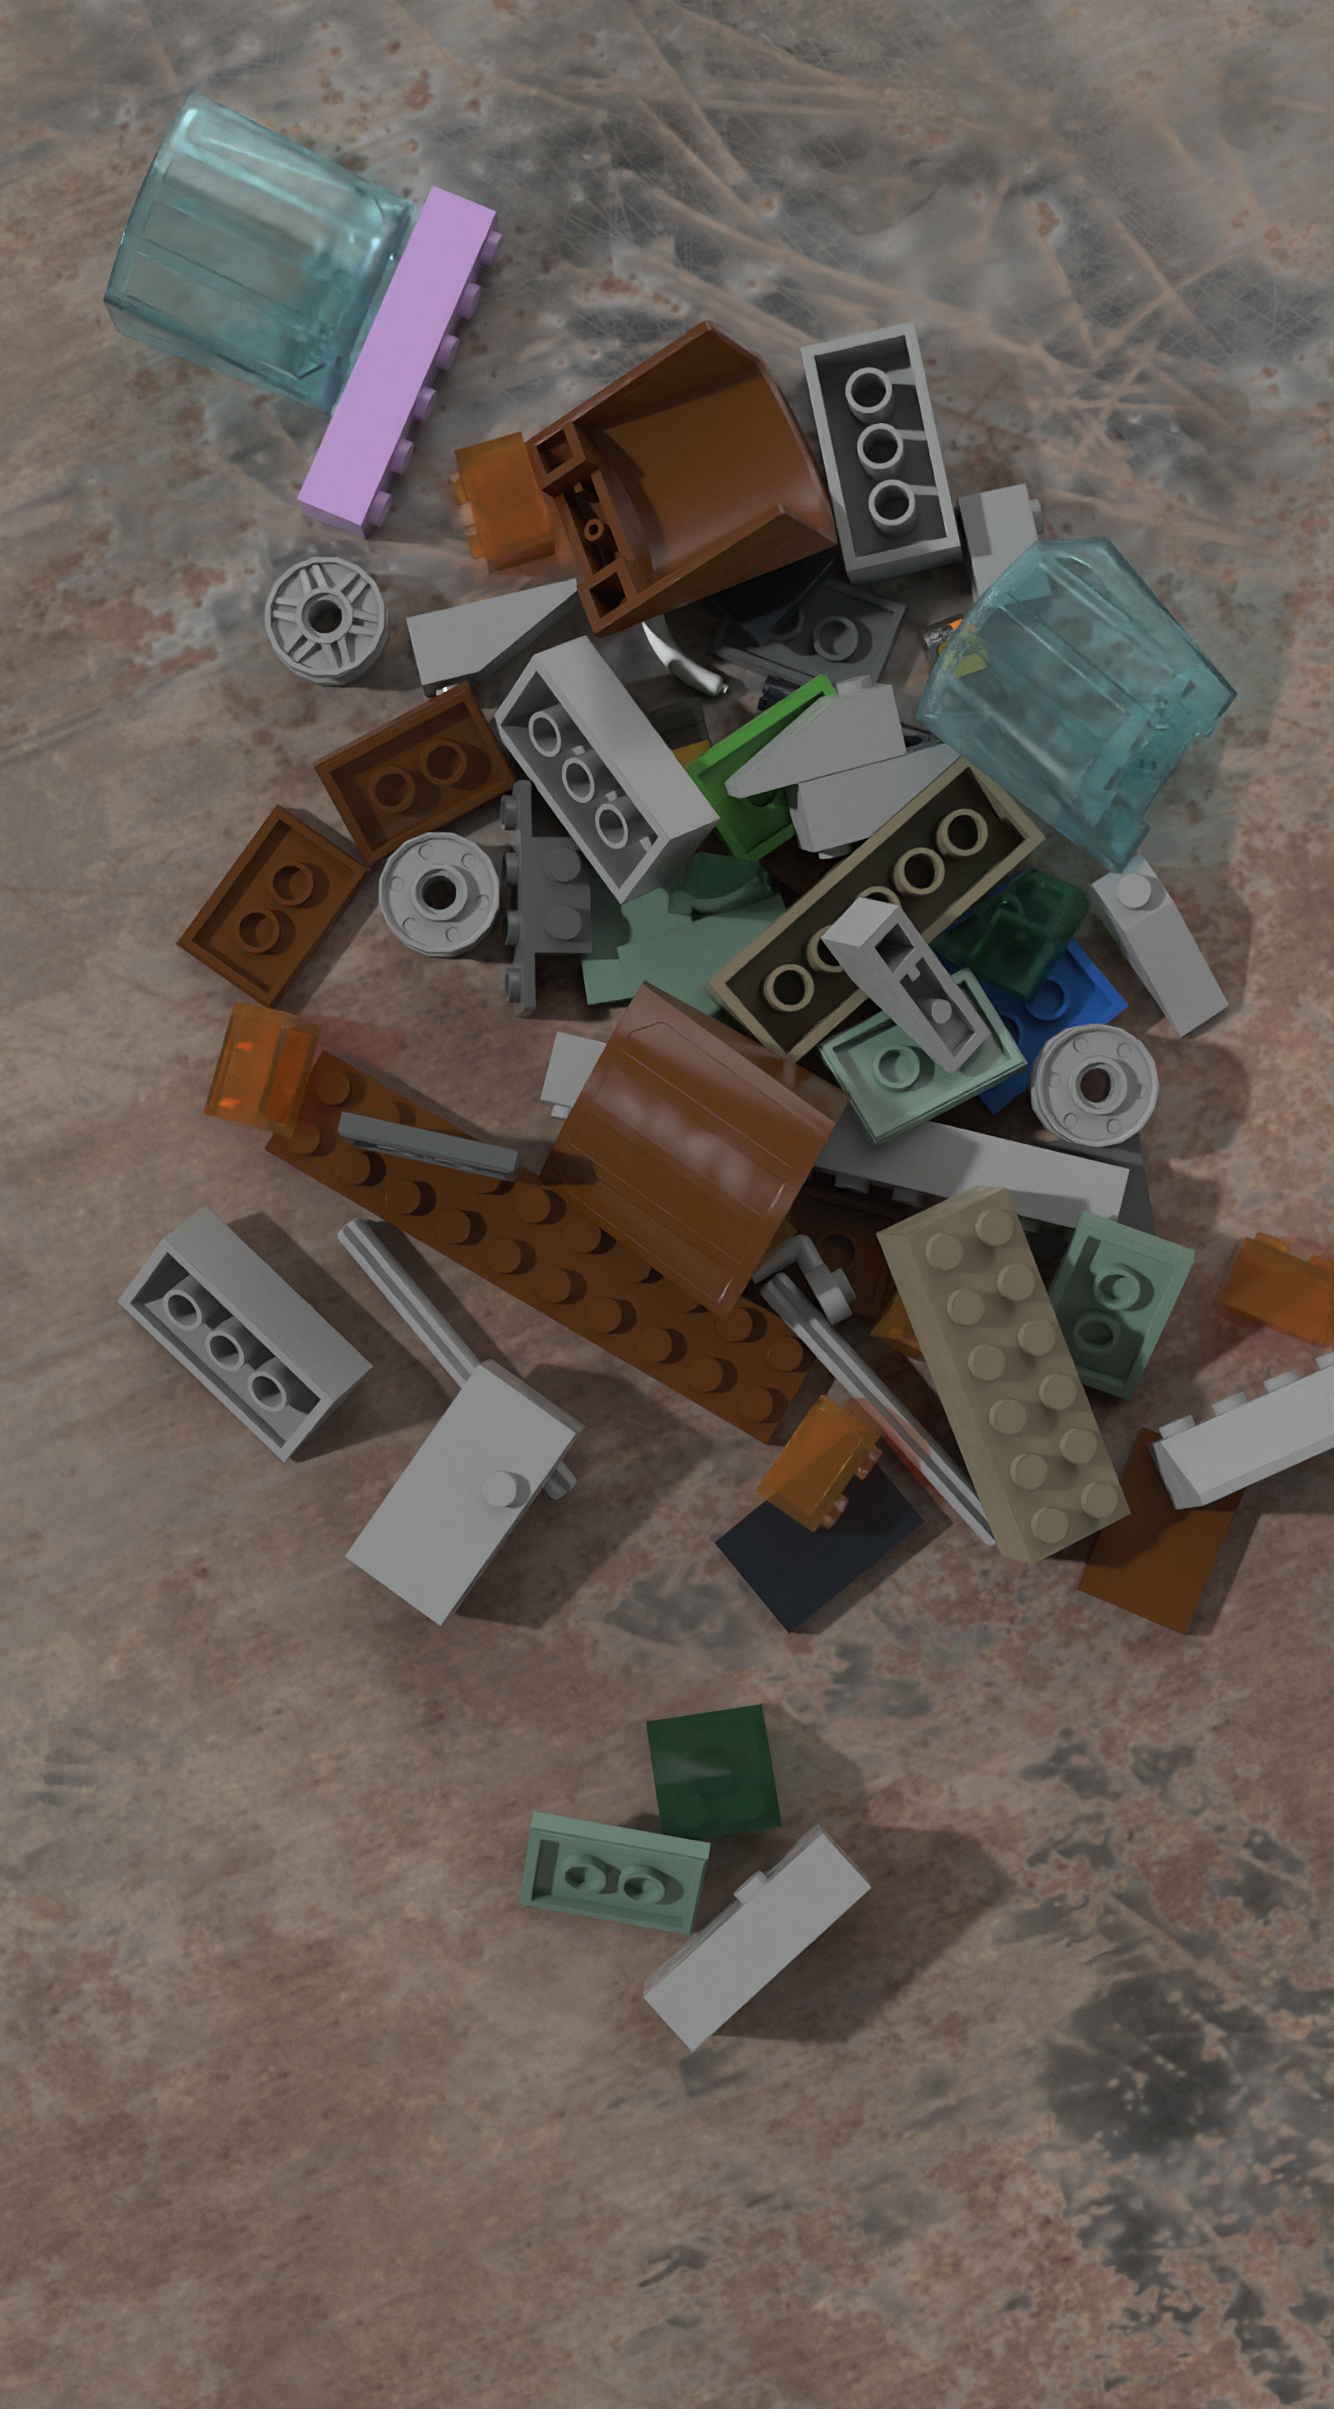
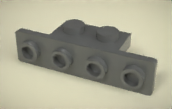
M518 780L513 785V790L509 792V795L502 796L500 806L502 830H510V853L503 854L501 867L503 887L511 888V910H506L503 916V940L505 945H512L513 968H506L504 996L506 1003H514V1017H528L536 1010L535 956H589L592 953L590 861L572 837H532L531 781Z

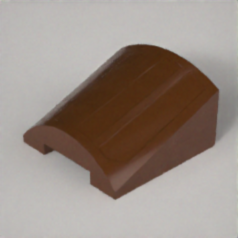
M710 320L701 322L523 443L540 490L552 496L556 503L584 579L576 587L593 633L600 638L837 545L832 509L820 471L798 420L762 355Z
M644 980L581 1090L547 1157L539 1178L555 1194L726 1322L851 1096L842 1089Z

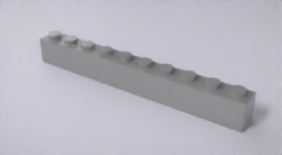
M557 1031L540 1098L544 1106L553 1108L551 1117L566 1121L607 1043ZM846 1105L806 1179L811 1180L813 1171L836 1176L834 1186L854 1192L868 1194L870 1185L893 1190L892 1200L917 1207H925L927 1198L943 1202L974 1186L1006 1187L1024 1233L1040 1235L1041 1227L1044 1226L1065 1231L1062 1241L1069 1243L1083 1211L1114 1222L1118 1221L1130 1169L932 1121H927L872 1149Z

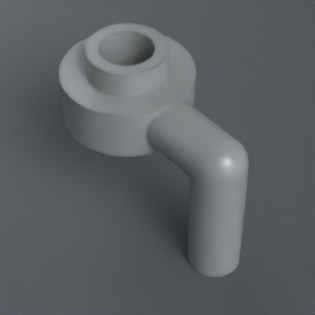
M796 1235L766 1251L751 1276L754 1283L757 1284L797 1262L832 1326L853 1315L848 1304L856 1300L857 1297L841 1268L830 1273L813 1242L806 1235Z

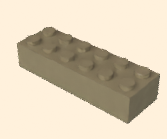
M969 749L870 838L864 839L856 846L853 852L847 854L702 983L700 987L742 1035L796 1063L869 997L851 980L821 939L859 897L899 905L928 945L1042 843L1046 837Z
M974 1186L876 1233L1001 1556L1035 1564L1131 1514L1008 1189L1006 1187Z

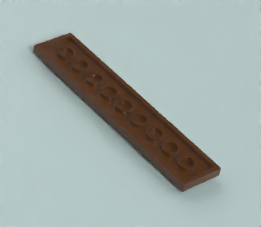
M322 1051L264 1149L749 1436L765 1445L767 1444L817 1359L815 1354L782 1318L741 1295L728 1319L724 1322L555 1194L539 1178V1175L521 1166L518 1181L515 1180V1183L349 1146L337 1132L342 1111L477 1142L481 1141L328 1051Z

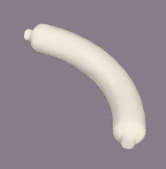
M664 614L642 622L648 641L655 653L675 676L687 685L707 695L717 696L720 692L726 694L728 685L723 684V678L698 665L678 646L667 627Z

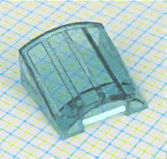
M190 89L171 121L142 183L116 254L103 302L117 332L121 335L330 416L351 365L349 356L389 259L394 260L415 209L414 204L209 97Z
M1090 537L1035 541L989 586L958 625L929 675L915 720L1111 873L1122 874L1151 829L1143 820V815L1193 738H1210L1238 693L1108 538Z

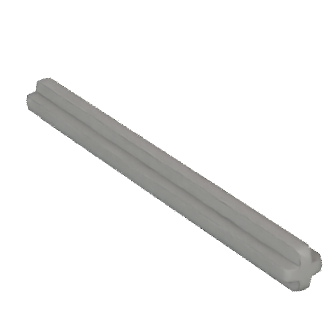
M359 1217L351 1220L338 1232L339 1241L462 1389L481 1362L366 1222ZM561 1461L543 1488L551 1498L556 1500L570 1491L576 1485L577 1480L563 1461Z
M783 1273L773 1276L761 1288V1296L981 1540L990 1547L997 1545L972 1480L789 1277Z

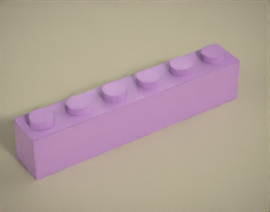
M432 186L297 498L302 514L366 540L372 525L380 527L383 524L392 501V495L386 493L394 473L404 474L413 454L415 444L409 441L415 424L417 421L425 423L433 409L437 391L431 389L437 373L439 369L448 371L456 355L459 338L454 337L461 317L470 319L478 304L482 287L476 285L483 266L486 265L492 268L500 253L504 235L498 233L499 227L496 211Z

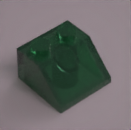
M762 1703L646 1721L662 1835L697 1840L782 1826Z

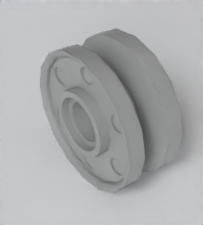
M312 557L291 566L274 583L265 604V629L279 659L298 678L318 686H343L364 677L381 660L390 639V615L376 582L360 566L339 557ZM335 610L342 614L340 626L335 631L319 633L314 630V622L322 612Z
M428 832L405 841L388 858L379 879V905L390 931L406 948L429 958H454L474 950L492 933L501 912V886L491 859L473 841L454 833ZM438 881L450 883L457 890L454 903L443 910H435L425 903L427 888Z
M1099 1023L1084 1024L1065 1028L1044 1043L1032 1061L1028 1090L1032 1109L1045 1129L1065 1142L1103 1147L1122 1143L1143 1128L1155 1109L1159 1080L1155 1061L1142 1041L1119 1027ZM1096 1069L1105 1078L1106 1087L1101 1098L1090 1102L1082 1094L1080 1084L1086 1072Z

